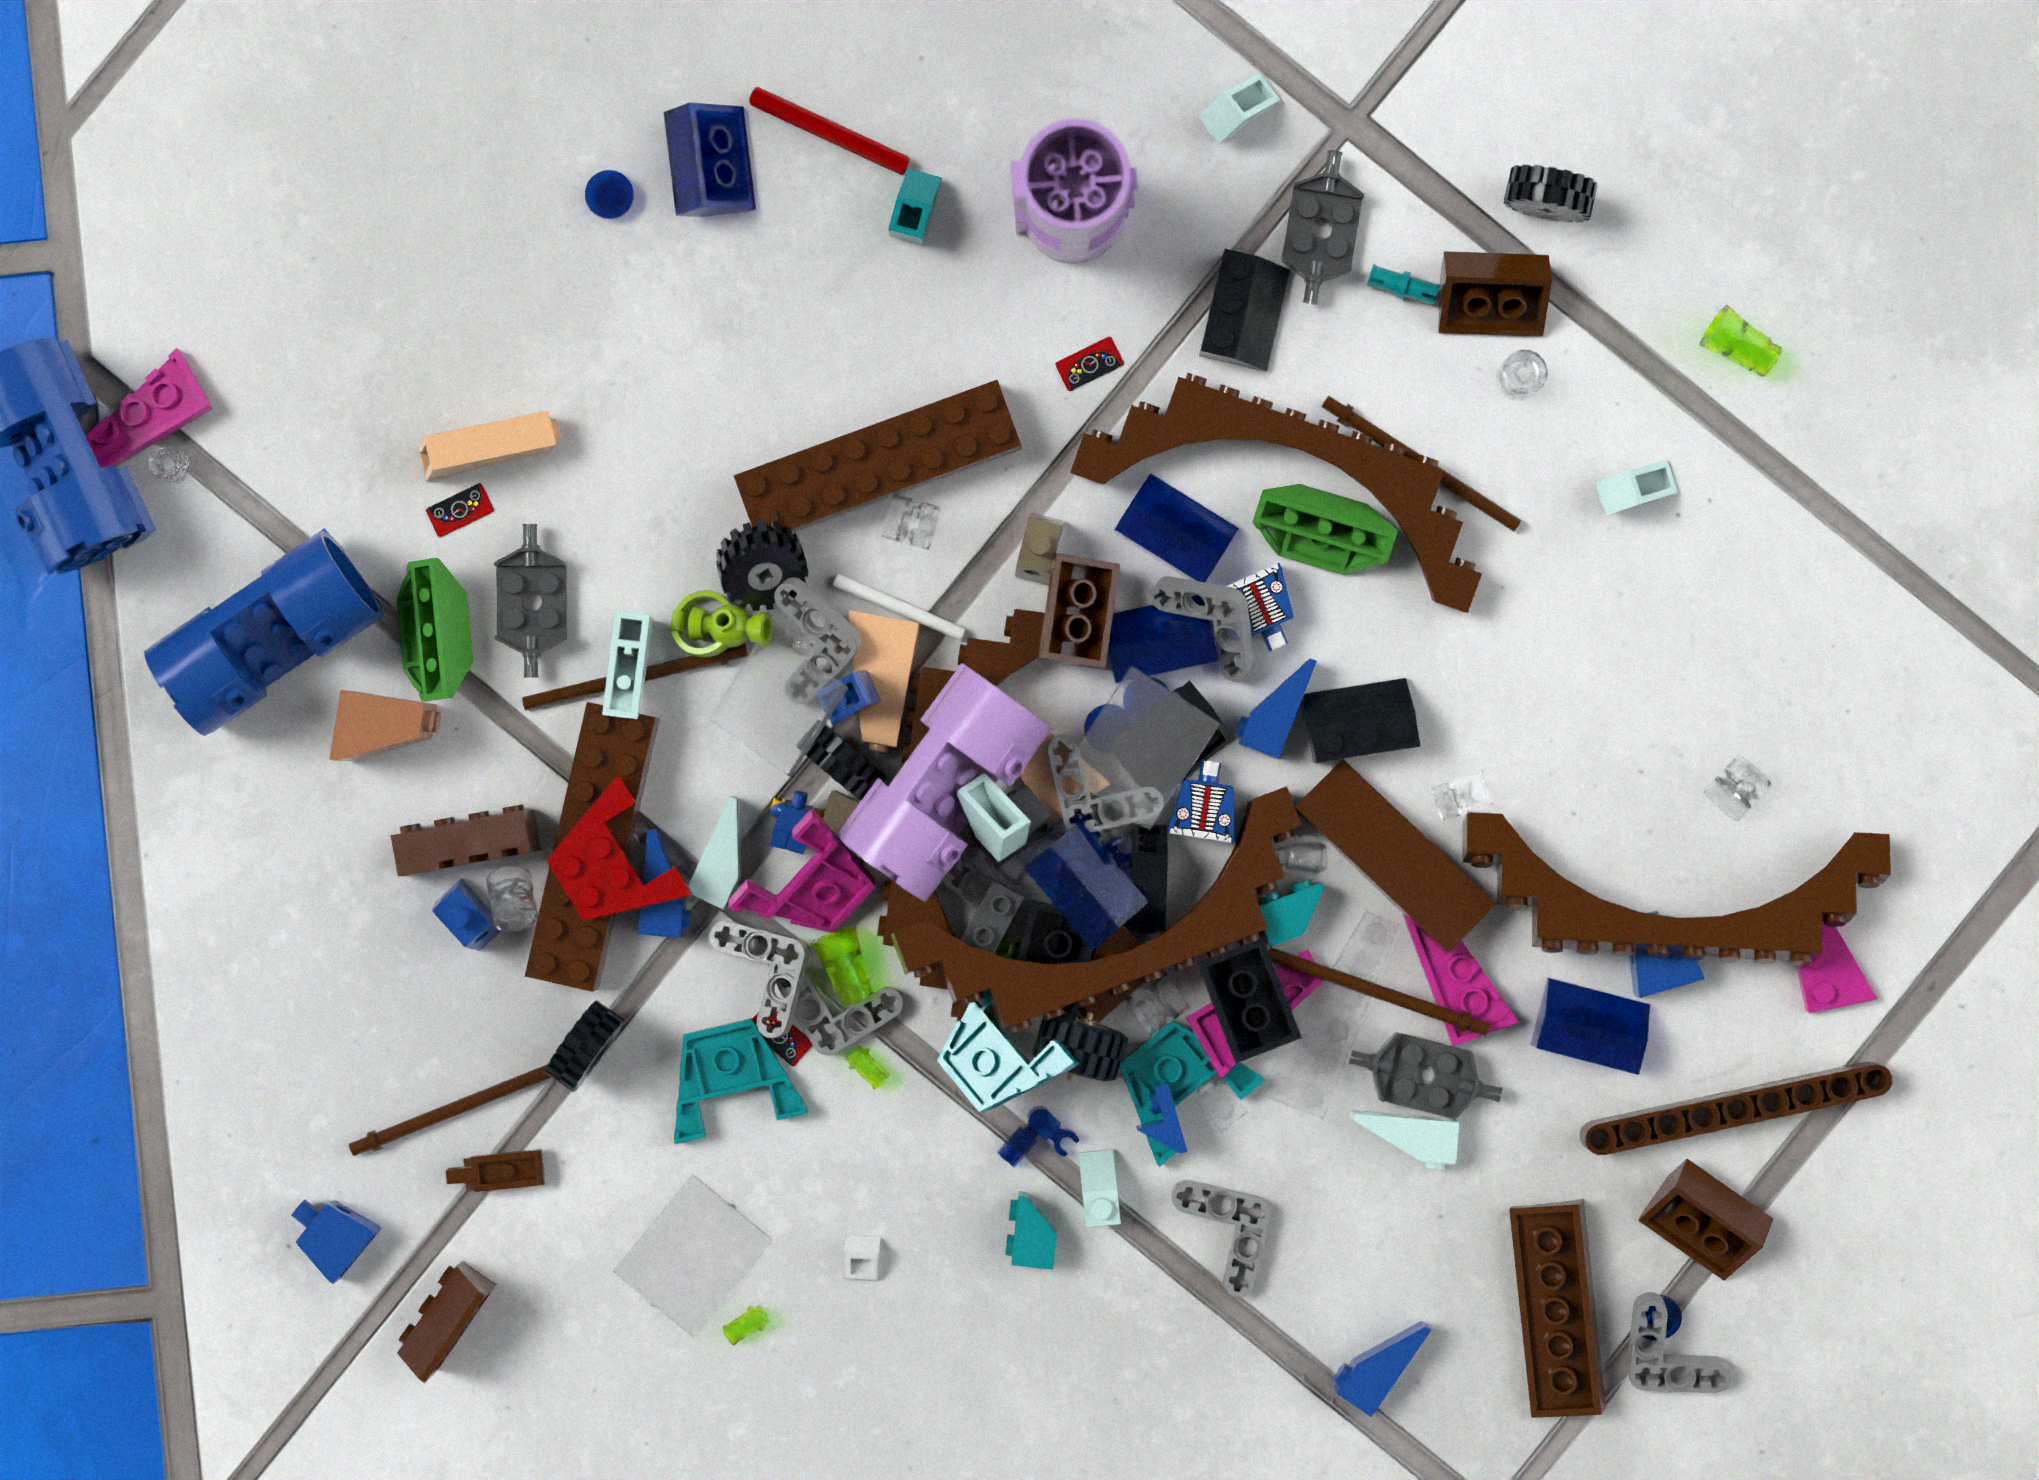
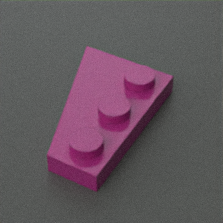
M1822 922V954L1814 962H1811L1810 965L1797 966L1805 1011L1812 1013L1877 1000L1876 995L1838 929L1825 926L1824 922Z

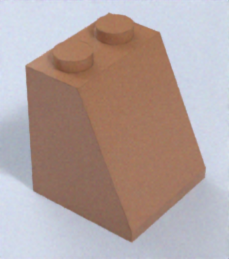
M340 690L329 760L353 761L432 739L433 732H438L441 721V713L436 712L437 704Z

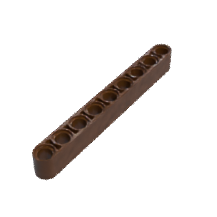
M1874 1062L1856 1063L1592 1120L1581 1128L1580 1141L1587 1150L1596 1155L1617 1153L1881 1096L1890 1090L1892 1075L1886 1067ZM1872 1070H1877L1879 1081L1874 1087L1869 1088L1866 1084V1075ZM1842 1077L1845 1081L1844 1091L1834 1095L1831 1090V1084L1836 1078ZM1808 1084L1811 1089L1810 1098L1805 1102H1799L1797 1091L1802 1085ZM1774 1092L1777 1097L1776 1105L1769 1110H1765L1762 1105V1099L1766 1093ZM1735 1099H1740L1743 1104L1742 1112L1736 1117H1730L1728 1114L1729 1104ZM1699 1107H1706L1708 1110L1707 1120L1702 1124H1695L1693 1120L1695 1110ZM1666 1114H1672L1674 1118L1672 1129L1662 1132L1659 1128L1660 1118ZM1637 1121L1640 1125L1639 1135L1636 1138L1627 1139L1624 1134L1626 1125ZM1597 1129H1604L1606 1133L1605 1142L1600 1146H1592L1590 1143L1591 1133Z

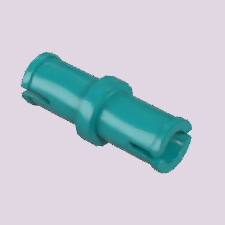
M1373 264L1367 286L1397 294L1396 298L1402 300L1405 296L1434 306L1440 284L1410 276L1411 272L1404 271L1402 274Z

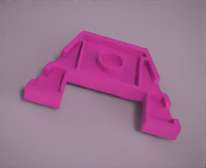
M811 808L792 829L793 839L816 851L812 858L777 895L747 879L728 899L729 909L737 912H742V909L756 911L759 917L771 919L773 915L790 919L791 924L833 933L876 887L875 878L821 816Z

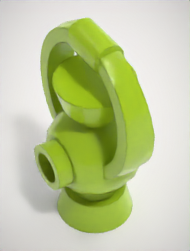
M702 590L685 597L676 609L673 610L669 631L672 632L675 642L684 652L695 657L708 658L719 655L728 647H738L744 644L748 638H750L751 642L766 647L771 640L773 622L770 612L753 614L750 618L743 608L732 605L723 595L714 591ZM702 600L720 602L723 606L716 609L712 615H710L708 610L694 606L690 611L688 619V633L691 640L703 639L708 634H711L715 643L705 648L688 646L681 635L684 631L686 610L694 603Z

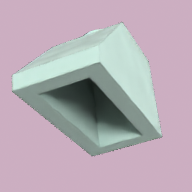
M1259 72L1221 93L1198 117L1205 125L1208 133L1220 144L1238 134L1280 101V98Z
M1667 460L1629 470L1596 482L1599 501L1604 507L1606 516L1678 493Z
M983 773L957 790V796L975 837L998 862L1026 844L1031 821L986 773Z
M1113 1149L1078 1152L1086 1227L1121 1224Z

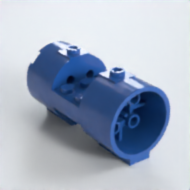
M54 338L33 340L0 351V448L13 446L14 460L20 468L24 469L28 478V489L32 495L15 509L17 524L21 531L26 533L29 541H33L47 573L51 574L56 570L58 575L81 569L108 558L107 555L121 548L119 544L122 543L123 548H128L137 542L145 540L156 528L127 466L119 469L116 466H99L77 417L86 415L97 402L68 340L58 342Z
M325 528L261 571L262 576L213 609L207 607L144 651L146 663L160 688L164 686L167 694L175 703L173 707L199 734L206 736L215 732L267 696L266 687L280 679L283 675L308 660L314 654L324 658L383 618L379 603L368 584L345 554L342 546Z

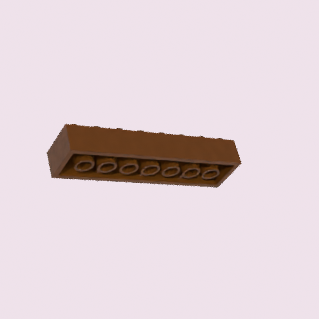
M997 379L733 476L752 527L757 526V520H765L766 526H770L772 521L780 523L781 529L787 525L793 533L1022 449Z
M587 702L553 852L611 782L618 776H621L637 804L612 818L606 824L627 858H629L660 718L640 713L638 720L603 716V705ZM550 866L525 977L594 992L599 989L616 913L583 921Z

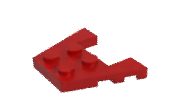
M618 776L611 782L546 860L583 921L692 894L676 866L644 885L606 824L609 820L637 804L621 776Z

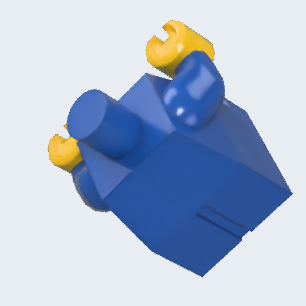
M795 791L792 801L787 799L779 801V798L775 797L770 813L773 817L777 818V821L773 828L769 846L804 854L806 845L793 839L792 829L811 808L822 819L825 810L817 811L818 808L806 805L808 794L803 791Z

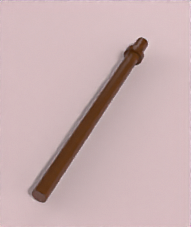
M1329 395L1321 407L1338 418L1337 422L1340 424L1347 423L1360 433L1372 437V440L1382 447H1385L1386 443H1390L1406 449L1404 456L1414 460L1418 459L1419 453L1352 411L1354 407L1350 404L1345 406ZM1444 471L1440 482L1442 486L1513 532L1517 529L1522 520Z
M746 643L738 647H728L724 652L713 657L700 658L688 656L647 666L645 681L721 663L722 666L729 665L731 660L748 656ZM607 676L522 697L524 709L526 711L604 692Z
M1272 947L1268 950L1273 963L1457 1026L1458 1031L1465 1032L1469 1030L1486 1036L1489 1030L1490 1023L1471 1017V1013L1465 1010L1463 1013Z
M544 1065L382 1131L376 1132L372 1130L367 1132V1137L349 1143L350 1151L353 1156L369 1150L376 1152L381 1150L384 1144L552 1077L544 1072L547 1066Z

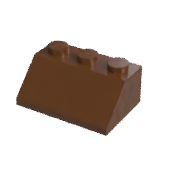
M1444 251L1440 275L1438 333L1543 337L1552 285L1549 255Z
M1053 553L1039 651L1040 659L1088 668L1106 667L1120 564Z
M1686 1159L1667 1176L1640 1215L1638 1221L1725 1281L1763 1248L1773 1218L1695 1163Z
M463 1261L455 1268L449 1265L438 1281L442 1285L440 1291L435 1297L430 1294L419 1308L418 1312L422 1314V1317L416 1326L410 1323L398 1339L403 1345L397 1354L423 1383H426L439 1370L497 1285Z

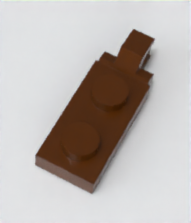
M542 1149L474 1155L463 1159L464 1166L445 1170L447 1184L466 1183V1190H474V1192L545 1184Z

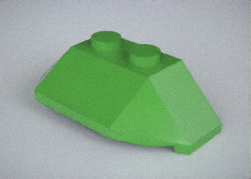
M1302 484L1262 490L1252 522L1278 556L1342 575L1361 571L1376 564L1382 565L1387 563L1398 530L1368 504Z
M439 558L408 562L407 574L402 581L397 597L403 670L413 687L419 692L418 696L422 702L453 698L473 664L467 592Z

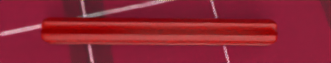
M755 87L750 95L749 103L755 108L895 173L904 175L907 171L910 158L898 151L760 87Z

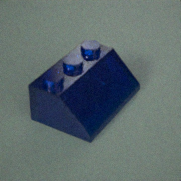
M689 102L663 112L676 216L707 217L756 210L744 106Z
M1150 473L1118 522L1113 533L1185 578L1205 583L1239 528Z
M1199 595L1191 596L1196 604L1205 606L1202 597ZM1154 605L1113 613L1108 656L1115 684L1219 661L1210 620L1164 612L1157 609Z
M1081 820L1024 867L1026 872L1092 950L1149 902Z
M1547 978L1530 1045L1537 1049L1639 1075L1648 1042L1650 1004Z

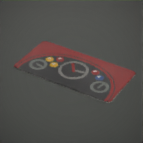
M1106 337L1056 362L1055 366L1067 390L1072 391L1121 367L1124 362L1112 338Z
M481 483L426 509V513L438 537L449 534L494 511Z
M777 1010L774 1017H768L767 1024L772 1026V1032L774 1028H780L782 1021L777 1020ZM758 1013L753 1018L756 1024ZM793 1024L789 1032L783 1037H765L771 1049L791 1066H795L813 1045L809 1038Z

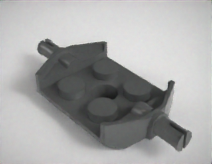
M1328 150L1326 167L1322 174L1295 182L1281 259L1289 269L1305 279L1306 287L1303 303L1309 304L1311 291H1313L1311 305L1318 304L1319 288L1323 281L1350 273L1352 270L1351 265L1362 199L1364 198V193L1340 176L1339 168L1343 153L1340 151L1336 152L1333 164L1335 150ZM1319 220L1326 221L1331 227V234L1325 239L1317 238L1312 232V225Z
M522 524L523 545H521V548L494 562L497 584V636H495V640L522 653V657H524L523 678H539L538 657H541V653L567 640L566 562L541 550L540 545H537L538 524ZM534 591L541 596L542 604L538 610L530 612L524 607L523 600L526 594Z
M1395 1032L1384 1042L1376 1054L1372 1053L1370 1055L1352 1049L1350 1055L1363 1060L1349 1057L1348 1064L1368 1068L1372 1072L1378 1100L1382 1102L1386 1101L1456 1120L1475 1098L1482 1097L1499 1102L1501 1098L1499 1095L1487 1093L1490 1091L1502 1094V1087L1484 1084L1479 1080L1473 1053L1466 1049ZM1421 1065H1428L1433 1070V1079L1427 1084H1419L1414 1078L1415 1070Z

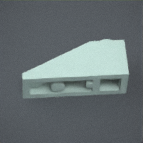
M615 611L602 711L603 716L638 720L654 620L650 614Z
M730 796L688 885L692 891L691 895L723 910L728 907V899L741 886L738 883L742 877L740 799L734 796Z
M1351 1110L1350 1117L1355 1122L1417 1160L1426 1162V1168L1445 1170L1447 1164L1456 1165L1460 1123L1457 1120Z

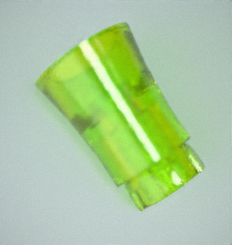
M1725 305L1716 314L1700 341V347L1718 353L1746 370L1754 371L1761 377L1766 376L1782 353L1780 346L1773 343L1771 338L1745 321L1729 305Z
M856 925L838 929L833 933L830 932L810 942L826 970L835 994L838 993L842 1006L856 1003L874 994L869 983L871 978L860 948Z

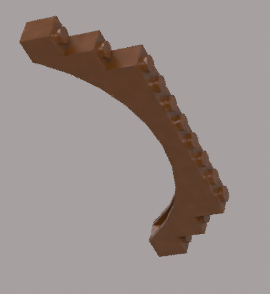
M1187 373L1186 378L1178 377L1165 416L1158 414L1160 407L1140 401L1138 407L1131 405L1118 444L1111 442L1112 435L1093 429L1091 435L1084 433L1070 473L1100 484H1105L1113 477L1150 456L1184 444L1217 439L1262 440L1299 449L1338 467L1368 489L1393 516L1417 555L1432 601L1465 613L1469 611L1482 573L1474 571L1476 564L1456 557L1454 563L1449 562L1463 522L1456 520L1457 512L1441 506L1437 507L1436 512L1431 511L1445 471L1437 468L1438 460L1419 454L1417 460L1404 456L1406 451L1404 448L1390 443H1386L1384 449L1371 444L1373 438L1356 431L1352 432L1351 437L1338 433L1340 426L1321 419L1318 425L1304 421L1307 414L1290 408H1286L1285 414L1272 410L1273 402L1256 396H1253L1252 402L1238 398L1239 390L1220 384L1219 390L1205 386L1207 379L1191 373Z
M1014 609L1013 616H1006L1004 636L1010 637V643L968 638L967 645L960 644L957 665L963 663L997 687L1009 675L1039 657L1045 613ZM921 667L920 674L914 673L911 694L917 695L916 708H909L906 725L907 729H912L911 743L904 742L901 763H906L930 730L920 719L956 671ZM893 879L885 881L882 901L888 902L887 915H880L877 936L883 937L882 945L894 946L890 936L893 932L928 920L933 925L956 938L948 924L936 889L925 902L895 883ZM938 963L934 964L936 971L920 977V986L948 989ZM962 999L952 1002L951 1017L957 1018L958 1021H961L968 1005L964 1006ZM992 1009L989 1012V1014L999 1025L994 1010Z
M1287 786L1250 800L1247 803L1234 848L1217 879L1186 915L1159 936L1117 955L1091 962L1041 964L1012 960L969 946L933 925L928 920L895 931L890 936L905 975L914 972L916 978L936 971L934 964L938 963L953 1002L962 999L964 1006L984 999L982 992L986 990L1000 1029L1003 1030L1010 1027L1013 1034L1031 1027L1030 1019L1043 1015L1045 1021L1065 1014L1063 1007L1076 1002L1078 1008L1097 1002L1096 994L1109 990L1110 995L1113 996L1131 989L1129 982L1141 977L1143 983H1147L1163 977L1161 969L1174 965L1176 971L1196 964L1194 957L1207 953L1209 959L1228 952L1227 944L1239 940L1240 946L1259 940V932L1268 928L1253 890L1256 889L1257 894L1260 895L1278 887L1275 881L1285 877L1270 838H1273L1275 844L1294 837L1292 830L1302 826Z
M1467 812L1463 820L1462 862L1471 863L1473 867L1488 868L1493 866V864H1497V905H1506V908L1510 910H1525L1528 906H1532V947H1541L1542 951L1547 953H1559L1563 949H1577V953L1583 955H1593L1599 951H1612L1614 956L1628 957L1634 955L1635 952L1648 953V957L1656 959L1667 958L1669 954L1683 955V958L1686 960L1705 959V956L1719 957V961L1737 962L1740 961V958L1754 959V962L1758 964H1772L1776 960L1790 961V964L1794 966H1807L1822 954V922L1828 927H1841L1849 923L1857 914L1856 883L1861 888H1876L1883 884L1891 875L1890 834L1854 832L1825 868L1792 892L1762 906L1723 916L1677 918L1638 912L1600 899L1566 880L1532 852L1503 814Z

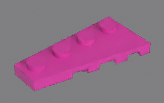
M176 348L168 355L170 359L158 370L155 368L145 378L147 381L133 394L129 393L120 402L121 406L110 417L105 416L86 435L100 467L118 466L213 409L181 350Z
M1404 914L1402 915L1437 1005L1463 1013L1465 1010L1471 1013V1017L1490 1023L1487 1034L1519 1022L1462 940L1446 955ZM1443 1022L1453 1047L1483 1036L1469 1030L1465 1032L1458 1031L1457 1026Z
M1308 949L1296 955L1315 962ZM1281 965L1275 967L1291 1011L1324 981ZM1210 1003L1185 1018L1216 1074L1221 1079L1235 1065L1213 1005Z

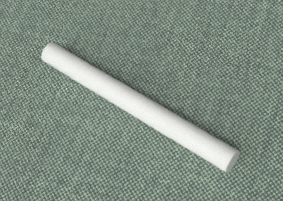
M837 574L834 580L833 587L961 641L966 628L841 574Z

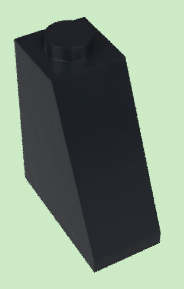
M1132 824L1130 930H1138L1145 934L1165 931L1168 872L1166 825Z

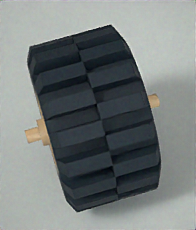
M1090 1012L1086 1013L1085 1018L1077 1017L1076 1020L1060 1015L1045 1021L1043 1016L1032 1055L1036 1057L1053 1039L1059 1040L1079 1063L1075 1068L1067 1071V1080L1073 1081L1075 1075H1080L1100 1081H1113L1117 1078L1128 1038L1117 1030L1095 1023L1092 1020L1093 1013Z

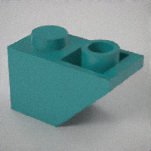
M908 168L897 195L888 228L890 237L924 246L942 177Z
M1311 878L1291 885L1293 891L1280 896L1278 891H1274L1259 897L1261 903L1259 907L1268 928L1263 933L1270 947L1304 935L1324 890L1321 882L1313 883Z
M1019 1191L1018 1200L1011 1199L1009 1220L1015 1221L1014 1235L1007 1234L1005 1255L1012 1256V1266L1053 1270L1057 1230L1029 1195L1024 1191Z

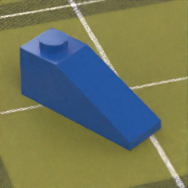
M1308 659L1252 709L1248 717L1241 716L1234 734L1240 737L1239 745L1279 759L1316 665V660Z
M647 829L643 872L644 885L673 868L658 829ZM682 897L640 907L638 934L674 938L683 937L684 930L690 931L692 910L686 909V898Z
M1420 1321L1354 1357L1349 1365L1343 1363L1333 1378V1381L1336 1382L1334 1385L1336 1393L1372 1417L1431 1332L1429 1326Z

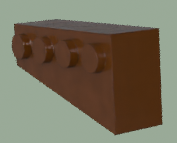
M523 804L504 807L502 808L503 814L491 817L489 811L468 814L469 821L455 823V817L434 820L435 827L421 829L420 823L399 827L400 834L390 835L397 875L400 877L541 851L534 810H524Z

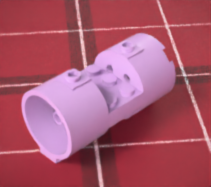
M1066 119L1050 124L1037 133L1025 149L1022 160L1011 161L1016 234L1026 233L1030 241L1053 260L1074 264L1088 262L1106 253L1120 236L1125 219L1128 218V208H1135L1133 190L1137 189L1136 167L1130 168L1128 155L1119 139L1110 130L1096 122L1085 119Z
M961 663L920 719L930 730L890 785L877 778L836 834L846 846L870 865L925 902L950 868L959 860L961 853L968 845L966 841L958 836L961 830L969 824V821L957 796V790L983 773H986L995 784L1000 779L1011 786L1016 778L1022 774L1029 760L1052 730L1050 726L963 663Z

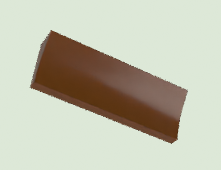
M1344 759L1295 806L1297 813L1446 955L1496 905L1489 896Z
M1584 1199L1511 1206L1509 1213L1531 1418L1602 1415L1606 1408Z

